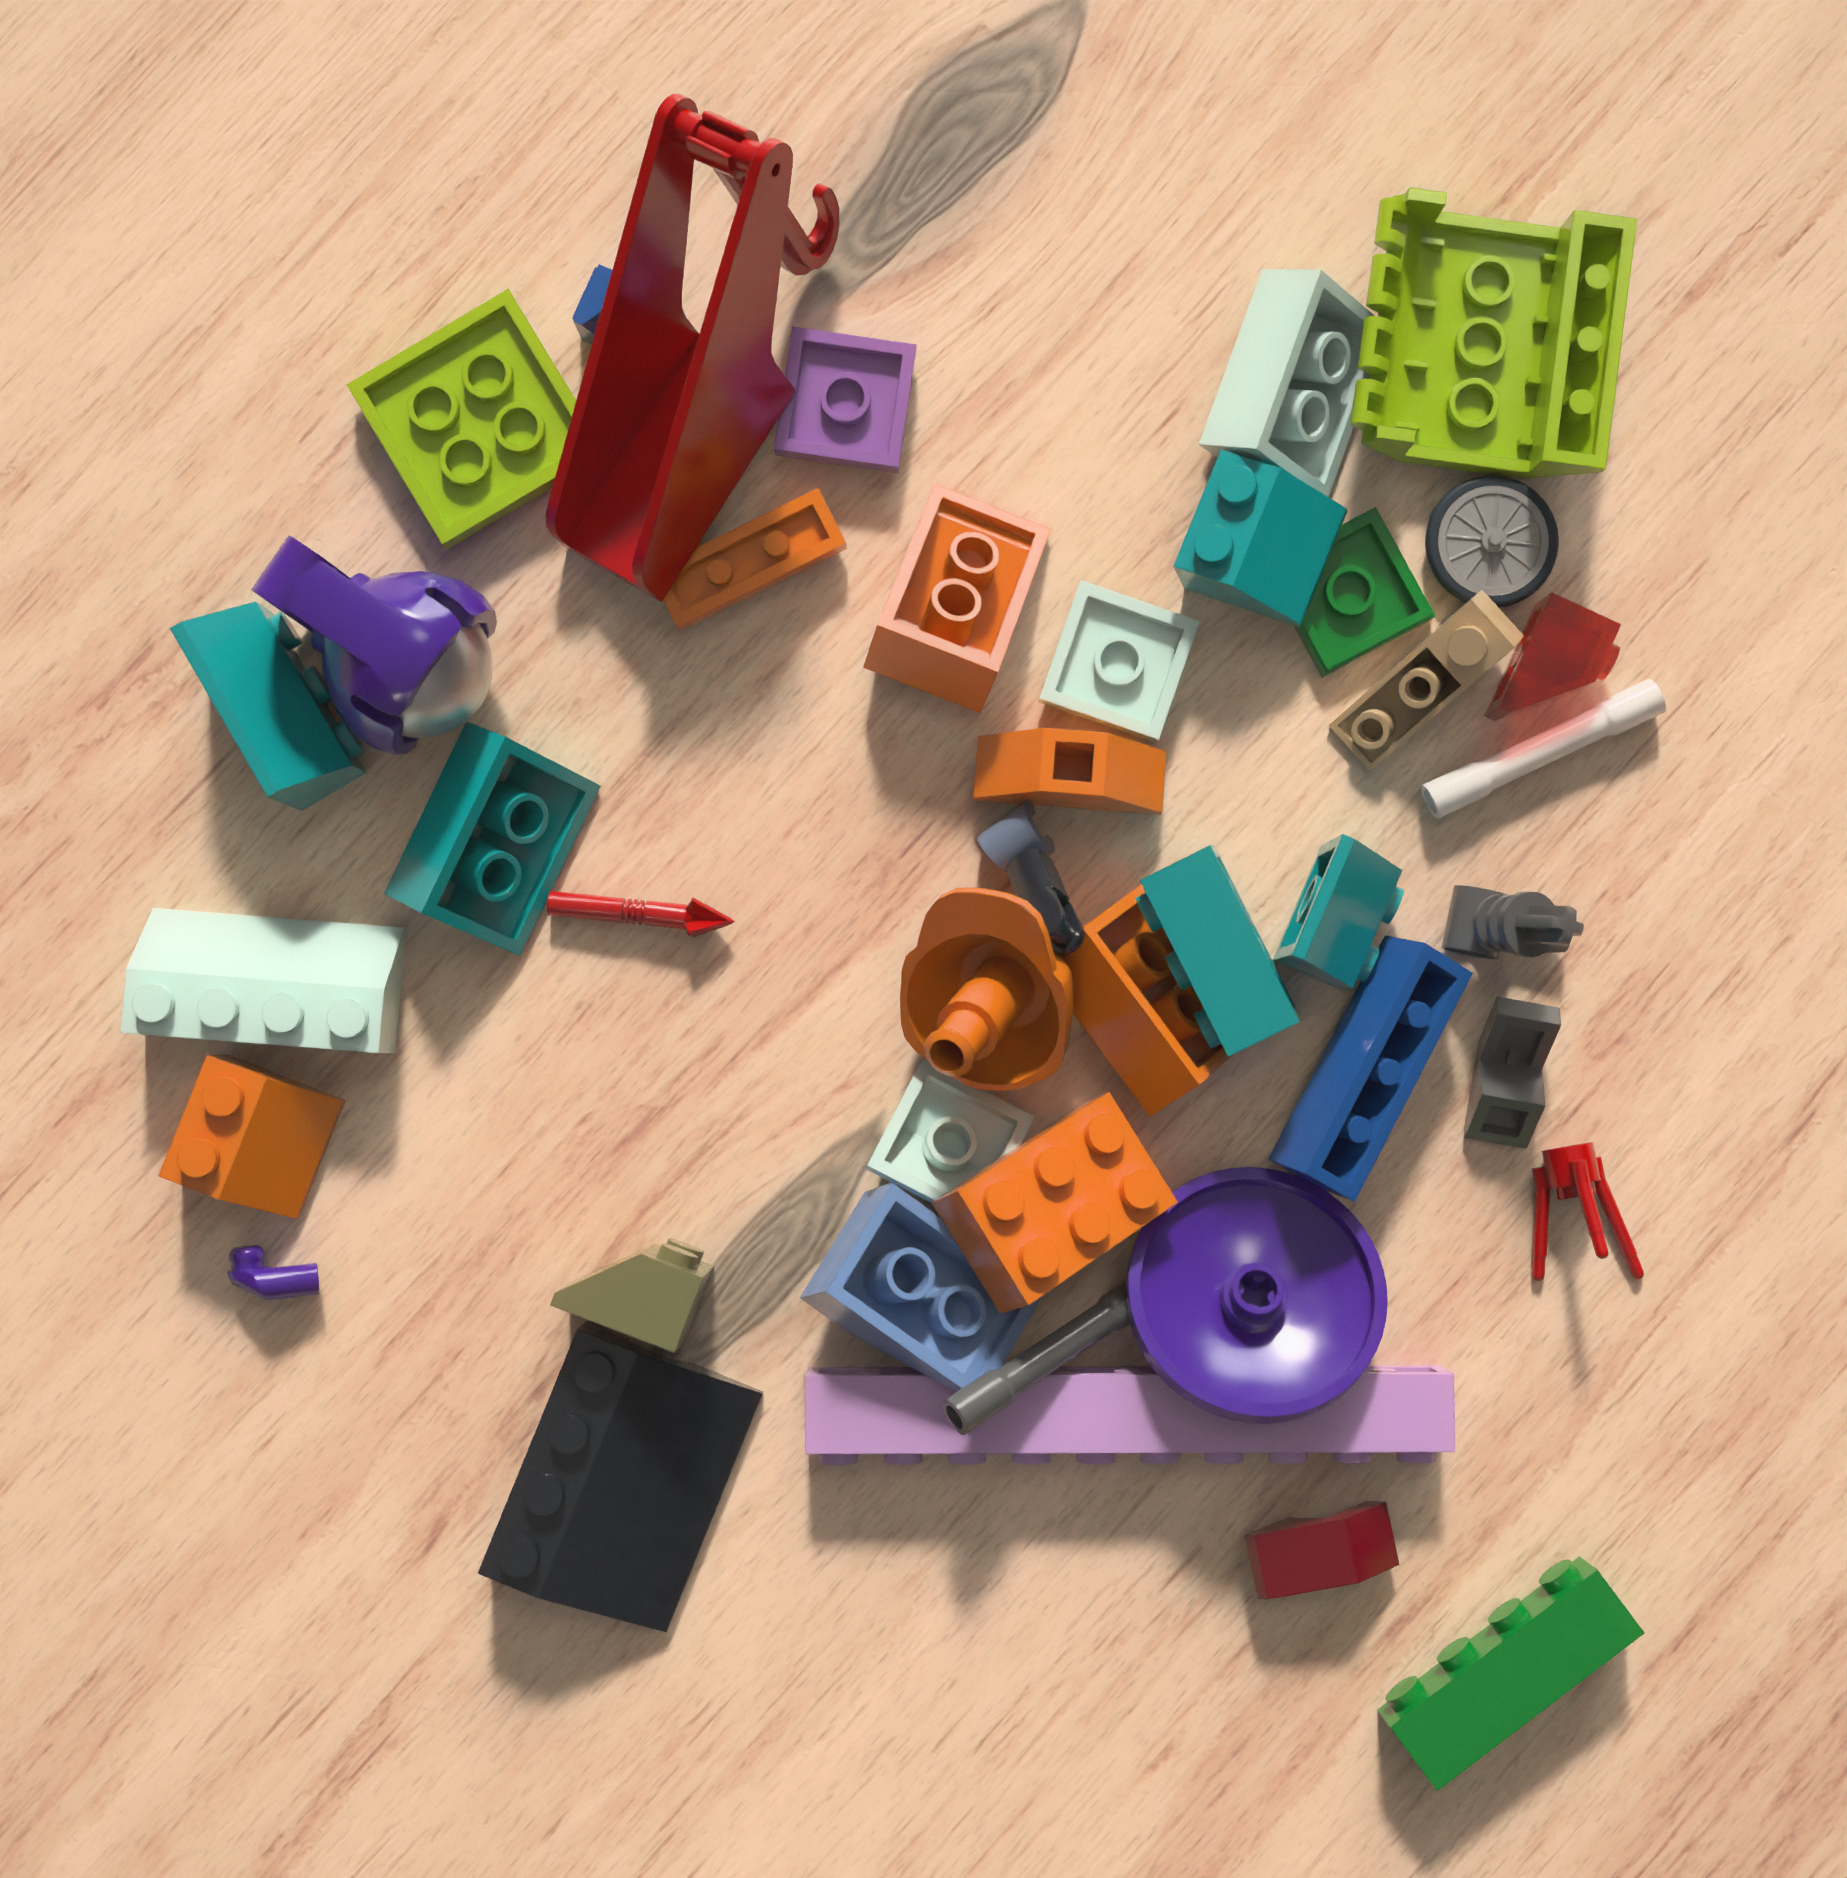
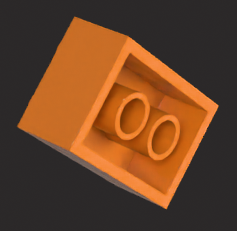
M1110 1092L1075 1108L932 1202L1000 1314L1030 1305L1178 1203Z

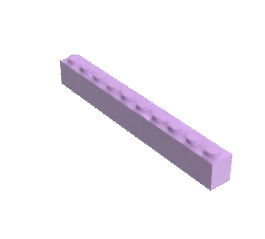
M1440 1365L1368 1366L1356 1383L1331 1405L1300 1419L1270 1424L1229 1420L1200 1409L1173 1391L1156 1374L1151 1366H1061L1016 1396L1009 1406L966 1435H961L951 1426L942 1408L943 1400L956 1392L912 1367H808L805 1374V1454H819V1462L827 1465L855 1464L858 1462V1454H884V1463L894 1465L921 1463L922 1454H948L949 1463L961 1465L985 1463L986 1454H1012V1462L1018 1464H1045L1051 1462V1453H1076V1461L1084 1464L1115 1462V1453H1140V1461L1150 1464L1179 1462V1453H1204V1461L1216 1464L1243 1462V1453H1268V1460L1270 1462L1283 1464L1307 1462V1453H1332L1333 1461L1358 1464L1371 1462L1372 1453L1397 1452V1460L1400 1462L1432 1463L1436 1461V1452H1455L1454 1373Z

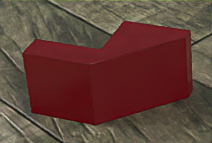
M1366 1501L1328 1518L1287 1517L1245 1535L1258 1599L1268 1600L1358 1584L1400 1565L1386 1501Z

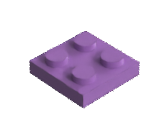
M792 326L785 376L796 392L778 419L774 444L775 456L899 474L917 344Z

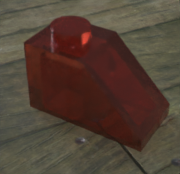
M1553 592L1548 594L1535 604L1522 632L1524 637L1515 647L1484 716L1493 721H1498L1578 692L1594 683L1596 679L1603 681L1612 670L1620 652V646L1613 642L1621 624Z

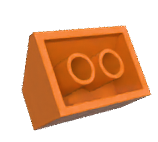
M1139 885L1084 926V939L1080 947L1074 953L1060 957L1069 966L1072 974L1073 1014L1086 1030L1090 1039L1098 1046L1124 1081L1131 1094L1136 1097L1151 1117L1202 1084L1233 1055L1228 1057L1222 1044L1210 1048L1194 1016V1013L1204 1008L1193 986L1181 990L1165 958V955L1175 950L1164 928L1152 932L1136 901V897L1145 893L1142 885Z

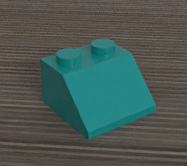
M1221 449L1173 567L1186 590L1301 628L1346 517L1347 509L1279 467Z
M1341 834L1321 845L1273 961L1340 990L1353 988L1356 980L1365 982L1379 954V947L1372 945L1381 921L1386 924L1392 921L1404 894V889L1396 886L1402 869L1345 834Z

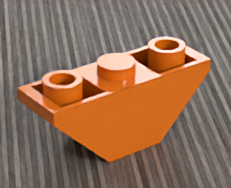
M1036 728L978 736L973 800L1020 804L1026 800L1038 806L1161 815L1163 809L1166 751L1111 733L1082 730Z

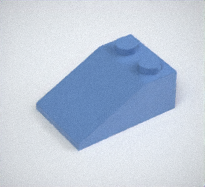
M889 1183L864 1192L800 1296V1299L851 1335L957 1392L987 1371L996 1370L1003 1366L1041 1297L1028 1306L1000 1314L943 1220L899 1187Z

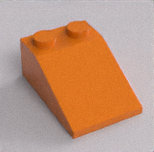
M934 483L877 624L863 668L981 713L999 672L1051 529Z

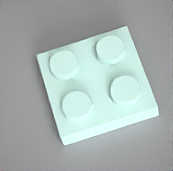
M1080 580L1038 702L1157 743L1200 621Z

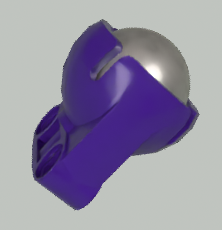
M288 535L251 589L261 598L312 632L311 644L315 650L322 654L323 675L336 711L355 736L376 750L394 755L407 754L416 747L419 738L439 736L467 722L481 707L486 698L493 672V659L488 638L495 633L497 625L496 613L481 593L461 580L425 571L390 573L375 579L370 578L366 574L358 573L349 578L322 556Z

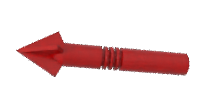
M550 891L547 899V914L549 916L624 923L625 921L627 924L631 922L632 924L638 923V925H642L644 922L646 926L685 929L688 936L691 935L693 938L735 922L730 917L693 897L687 905L657 901H646L645 903V900H640L639 902L637 899H634V901L628 899L626 901V898Z

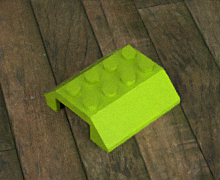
M1409 187L1404 194L1381 199L1379 202L1374 244L1385 250L1386 254H1375L1372 256L1366 307L1377 312L1378 316L1364 318L1358 369L1369 374L1370 378L1356 380L1350 425L1363 431L1361 444L1398 462L1519 479L1603 472L1607 465L1638 218L1573 210L1561 227L1444 212L1442 210L1446 205L1447 192Z

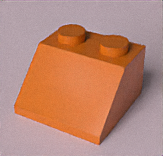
M206 1055L158 1176L218 1200L297 1219L301 1215L346 1100L231 1055Z

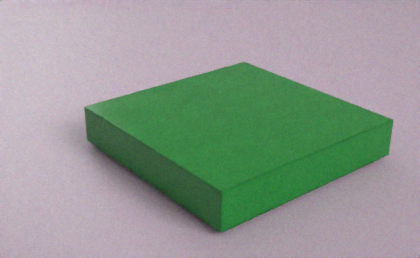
M1376 507L1342 524L1301 628L1294 626L1321 678L1436 617Z

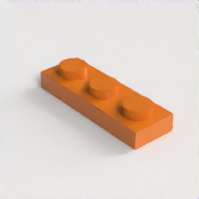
M816 488L697 547L663 601L680 632L846 550L847 544L819 488Z

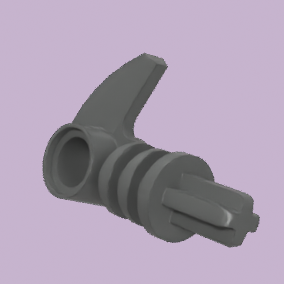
M1455 885L1441 948L1450 952L1485 959H1499L1500 952L1512 953L1520 957H1537L1544 953L1566 952L1572 937L1582 935L1584 924L1576 921L1577 910L1571 906H1555L1547 896L1539 892L1524 891L1507 895L1479 887Z

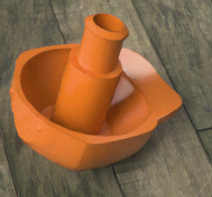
M977 887L956 888L942 894L925 914L917 947L906 955L902 966L900 1014L904 1037L912 1048L926 1059L938 1073L952 1077L964 1085L978 1090L1005 1091L1020 1089L1047 1079L1057 1072L1069 1046L1073 1014V979L1069 966L1053 951L1049 932L1041 914L1027 900L1001 891Z

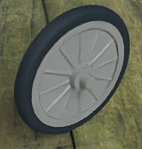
M1489 475L1464 481L1443 496L1430 516L1425 535V548L1429 566L1437 581L1447 592L1460 601L1467 603L1480 590H1483L1500 608L1523 601L1543 585L1555 565L1559 548V536L1551 509L1535 490L1516 479Z

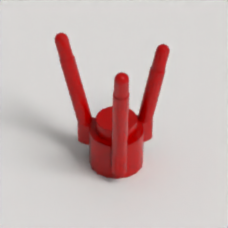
M1593 1142L1541 1151L1544 1166L1532 1168L1536 1188L1532 1278L1535 1281H1542L1545 1277L1550 1189L1556 1188L1558 1200L1579 1197L1595 1254L1599 1259H1605L1608 1257L1609 1252L1594 1194H1597L1632 1277L1637 1280L1644 1277V1270L1606 1180L1602 1158L1596 1157Z

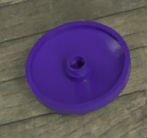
M1239 1167L1214 1171L1199 1176L1173 1191L1172 1193L1178 1203L1141 1228L1132 1250L1126 1276L1125 1299L1130 1326L1141 1352L1156 1374L1173 1391L1198 1408L1229 1420L1245 1423L1270 1424L1300 1419L1324 1409L1342 1397L1360 1378L1375 1355L1383 1336L1388 1307L1387 1284L1379 1254L1370 1236L1354 1214L1321 1187L1296 1175L1268 1168Z

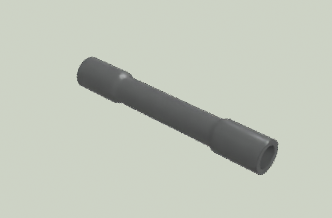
M1126 1280L1101 1296L1095 1305L996 1370L987 1371L943 1400V1412L951 1426L961 1435H966L1009 1406L1016 1396L1113 1331L1121 1330L1128 1326L1130 1322L1125 1299Z

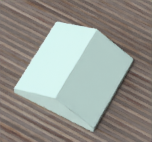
M922 1059L866 1170L932 1203L1022 1144L1035 1116L985 1090L966 1086L952 1077L938 1073L931 1067L928 1061Z

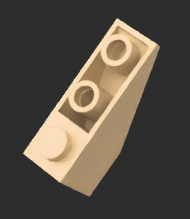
M1480 590L1328 726L1371 772L1513 650L1524 635L1483 590Z

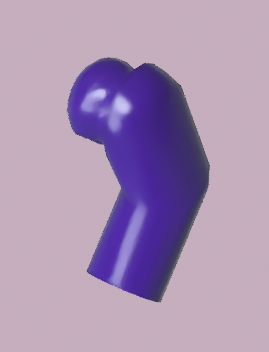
M259 1245L235 1247L229 1253L232 1270L227 1271L228 1277L233 1285L264 1300L319 1295V1276L316 1263L274 1268L264 1266V1251Z

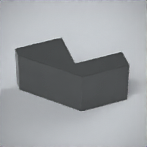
M1496 997L1478 1041L1464 1124V1138L1527 1149L1546 1106L1542 1069L1561 1027L1559 1007Z

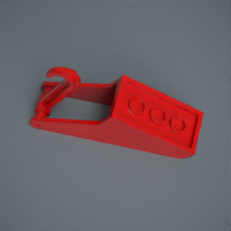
M672 94L666 97L660 104L654 117L545 514L547 529L566 549L660 602L663 601L796 392L795 388L775 363L772 355V334L780 268L782 267L796 276L806 275L814 269L821 268L828 261L834 250L840 225L839 205L831 188L818 183L812 193L818 210L817 220L814 228L807 236L788 207L793 168V152L791 147L777 138H768L760 143L758 135L754 131L712 111H703L702 115L698 114L696 103L682 94ZM694 160L713 168L737 203L700 334L686 318L682 308V289Z

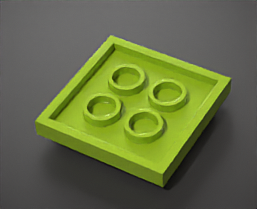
M509 288L346 384L440 542L447 550L552 488L576 403L575 397Z

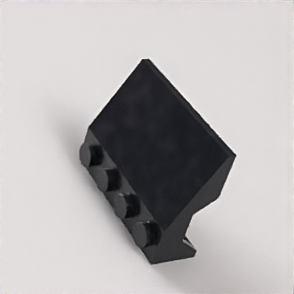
M589 1320L586 1321L575 1333L477 1574L538 1599L667 1632L763 1391L695 1363L665 1358L617 1338L599 1324Z

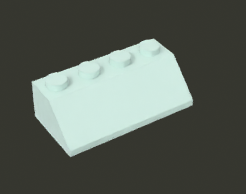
M153 908L126 968L120 1033L370 1053H396L407 928Z

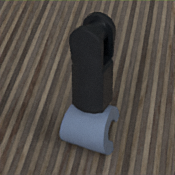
M1024 800L978 835L977 840L987 856L1008 874L1016 896L1027 900L1041 914L1049 932L1053 951L1060 956H1068L1074 953L1082 944L1085 934L1084 927L1072 904L1068 902V894L1053 860L1049 857L1055 850L1054 841L1048 835L1045 837L1041 835L1033 820V816L1036 814L1034 806Z

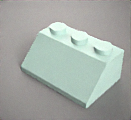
M1262 269L1199 445L1215 457H1218L1222 449L1279 467L1329 497L1354 426L1350 425L1356 380L1370 378L1369 374L1358 369L1364 318L1375 315L1322 270Z

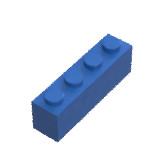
M1385 935L1379 945V954L1369 977L1365 982H1360L1268 1159L1328 1192L1355 1202L1473 973L1426 943Z

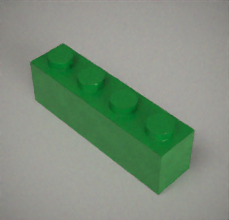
M1580 1556L1574 1561L1566 1559L1551 1566L1540 1577L1539 1583L1541 1586L1521 1601L1519 1598H1514L1501 1604L1489 1616V1625L1470 1640L1468 1637H1462L1447 1645L1439 1653L1437 1665L1420 1678L1410 1676L1397 1683L1387 1693L1385 1698L1387 1703L1377 1709L1436 1791H1439L1645 1634L1600 1572Z

